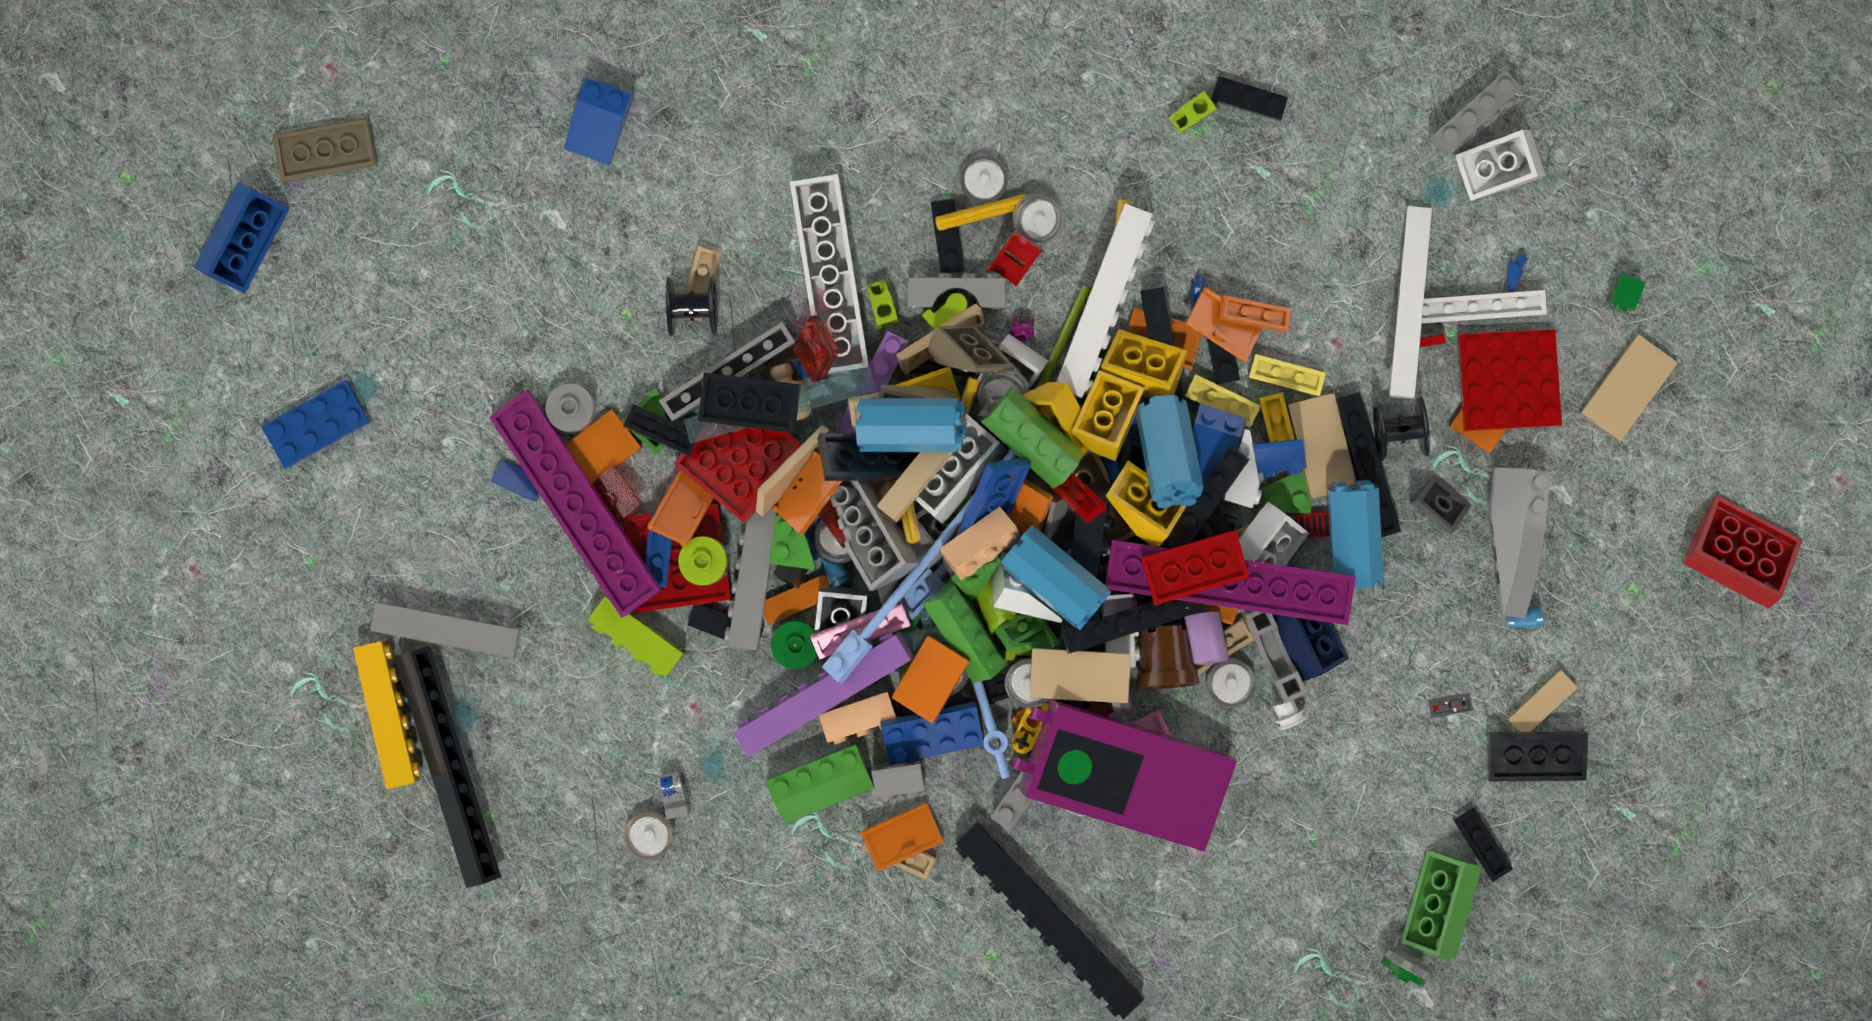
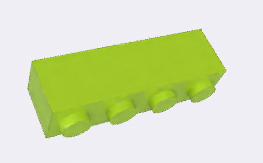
M604 596L588 618L592 623L590 625L592 629L599 634L603 632L612 637L610 642L620 649L624 646L630 650L631 653L629 655L639 663L644 661L649 664V670L658 677L662 675L667 677L685 653L634 614L630 613L621 618L607 596Z

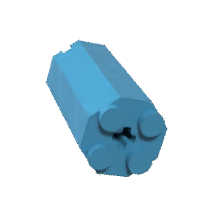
M1175 395L1154 396L1149 399L1150 404L1144 406L1143 402L1138 405L1136 411V420L1152 500L1157 502L1159 508H1167L1171 505H1194L1196 498L1201 496L1204 486L1187 403L1183 399L1180 402Z
M860 398L857 405L856 413H861L859 419H856L857 445L861 446V452H959V449H963V439L967 437V426L962 424V416H965V402H959L958 398Z
M1358 480L1356 485H1346V482L1331 483L1332 488L1327 489L1332 573L1355 576L1354 589L1375 587V582L1379 585H1384L1379 488L1374 483H1371L1370 480Z
M1033 525L1022 535L1020 540L1011 548L1000 563L1001 567L1079 630L1082 629L1112 593L1108 590V587Z

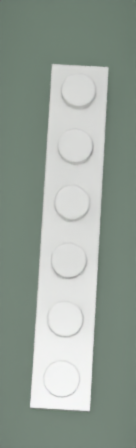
M1545 290L1424 299L1421 324L1546 315Z

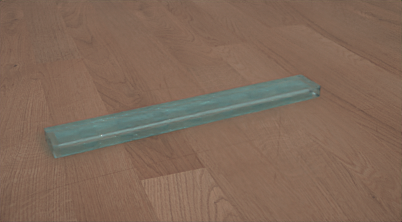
M865 367L801 386L798 413L877 391L871 367ZM698 416L684 420L691 444L748 428L699 422Z

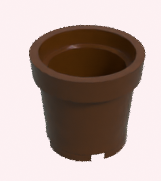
M1187 626L1155 627L1154 631H1148V629L1139 631L1140 674L1137 675V690L1170 689L1200 684L1198 671L1194 670Z

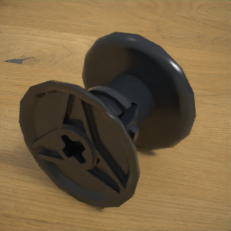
M711 275L709 278L708 293L694 294V291H690L689 294H675L673 279L667 277L666 316L670 337L674 336L676 319L690 318V321H695V318L709 317L711 333L717 335L718 306L714 275Z
M1421 396L1416 399L1415 415L1403 416L1402 414H1397L1398 417L1385 418L1381 404L1375 401L1373 405V426L1380 461H1384L1387 457V442L1400 441V444H1404L1406 440L1418 439L1422 454L1429 456L1430 431L1423 397Z

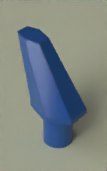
M1521 253L1514 262L1509 261L1506 288L1511 293L1515 291L1524 273L1522 267L1528 260Z
M1196 276L1194 287H1191V311L1204 288L1205 277Z

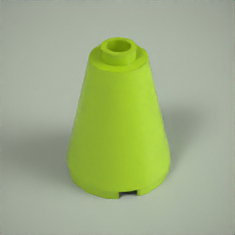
M991 577L975 599L987 631L991 636L997 635L995 633L997 627L1021 614L994 607Z

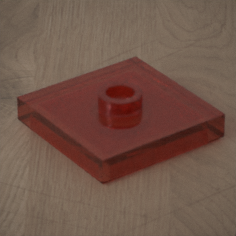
M617 466L610 467L592 483L618 524H621L643 505V502Z

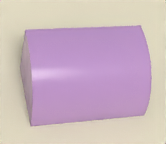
M1205 612L1185 617L1194 664L1211 665L1229 659L1219 612Z

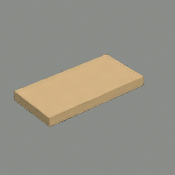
M1636 335L1580 414L1616 440L1621 441L1678 362L1641 335Z
M1334 393L1286 405L1295 440L1304 439L1307 469L1302 470L1309 498L1313 499L1327 495V489L1332 488L1331 483L1346 482V485H1356V478Z
M820 426L758 488L756 512L762 517L779 501L811 457L813 451L816 450L820 453L817 437L819 433H829L826 427Z
M1032 648L1030 698L1128 703L1131 653L1077 651L1067 654V651L1062 649Z

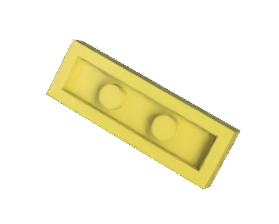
M1255 354L1249 378L1319 397L1326 373Z
M1196 374L1185 394V397L1199 404L1201 403L1247 418L1245 426L1251 428L1261 407Z

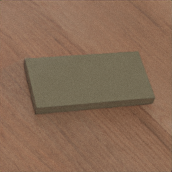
M369 118L273 134L282 183L377 166Z

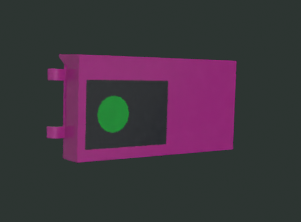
M1049 699L1047 711L1033 706L1029 717L1043 722L1029 761L1015 757L1012 768L1026 773L1020 788L1021 793L1026 798L1205 852L1237 764L1235 758L1223 752L1124 720L1109 718L1056 699Z

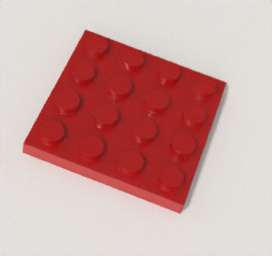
M1556 329L1457 335L1464 432L1562 426Z
M706 423L698 433L700 435L690 457L681 454L674 462V465L746 524L756 512L758 488L802 444L788 432Z
M718 504L709 506L691 539L710 537L720 542L724 547ZM651 513L622 517L624 533L645 563L649 533L648 524ZM673 540L667 587H661L662 591L635 609V613L732 600L728 569H726L722 578L713 584L696 585L691 583L683 576L679 568V554L683 547L680 545L681 543Z

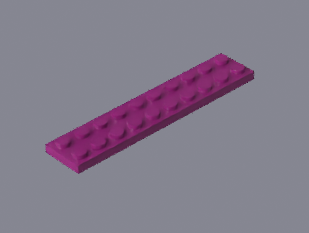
M525 390L489 417L620 617L627 616L661 592V587L555 427L549 421L532 392Z
M1112 540L1105 586L1110 590L1151 596L1140 557L1171 548ZM1245 560L1250 578L1176 599L1348 625L1356 577Z

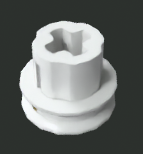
M1280 700L1273 705L1277 715L1274 722L1279 725L1278 730L1291 728L1307 718L1302 714L1303 708H1297L1294 700L1286 704Z

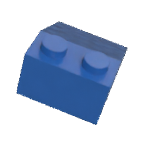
M585 77L576 102L564 149L610 166L634 100L633 95Z
M1200 403L1191 427L1202 481L1204 482L1229 445L1238 450L1247 418Z
M1304 439L1254 444L1257 472L1263 473V477L1278 476V471L1286 470L1288 475L1302 474V469H1307Z

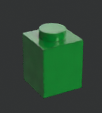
M1626 274L1618 275L1608 303L1613 304L1614 310L1626 313L1627 310H1635L1646 283Z

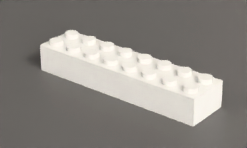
M835 174L791 181L790 187L820 375L867 369L869 367L839 176Z
M1128 204L1123 206L1056 381L1068 383L1073 395L1080 399L1083 397V394L1088 395L1093 384V381L1089 380L1091 373L1098 371L1102 358H1099L1098 355L1101 349L1105 350L1111 337L1107 334L1110 326H1115L1120 314L1116 312L1118 303L1121 305L1124 303L1128 290L1124 287L1127 281L1131 282L1137 269L1136 266H1133L1136 258H1141L1146 244L1142 243L1144 235H1150L1155 222L1151 220V213Z

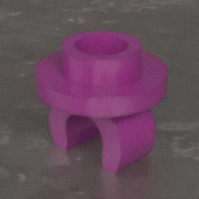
M1015 316L1013 326L1010 328V335L1019 341H1026L1033 337L1034 328L1032 327L1031 317H1027L1026 324H1020L1018 316Z

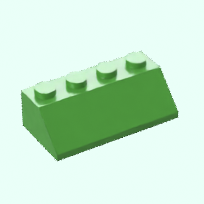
M1013 386L1008 389L981 421L1018 457H1026L1032 463L1030 468L1052 488L1066 481L1079 465L1084 454Z
M951 577L922 603L950 648L971 660L965 671L973 683L992 679L1006 665L1005 654L995 638L987 631L984 621L970 599L955 584Z
M857 743L770 777L765 781L773 802L785 824L874 788Z
M1427 850L1401 943L1440 958L1456 960L1482 866Z

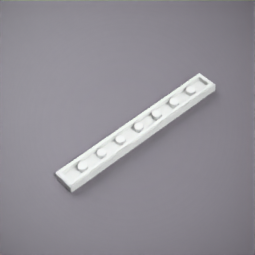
M1407 206L1389 393L1391 397L1410 399L1415 397L1432 208Z

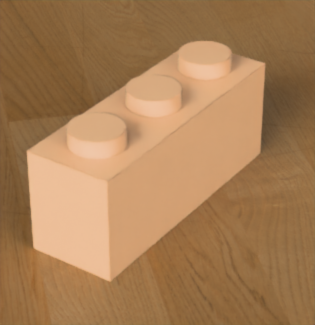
M998 507L941 547L940 552L958 578L963 580L965 577L974 574L985 563L994 560L1006 548L1015 545L1021 537L1015 524L1001 507Z
M888 691L825 711L819 715L827 743L833 741L834 745L847 741V736L855 733L857 737L871 733L870 728L879 726L881 730V721L897 718Z

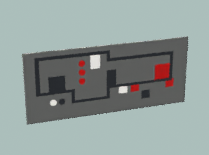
M1470 693L1428 700L1431 718L1473 711Z

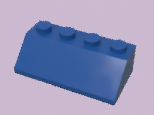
M238 182L194 268L245 294L290 208Z

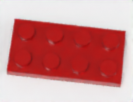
M1236 530L1140 557L1154 605L1250 578Z

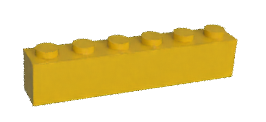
M386 640L355 647L353 651L386 790L416 783L419 781L418 776H421L419 763L414 761L415 744L412 738L409 739L407 729H410L409 719L407 715H403L401 707L404 705V698L402 692H398L396 682L399 681L396 668H392L390 659L393 658L392 648L390 644H386Z

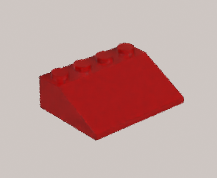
M1716 495L1689 545L1683 564L1769 609L1783 596L1802 539Z

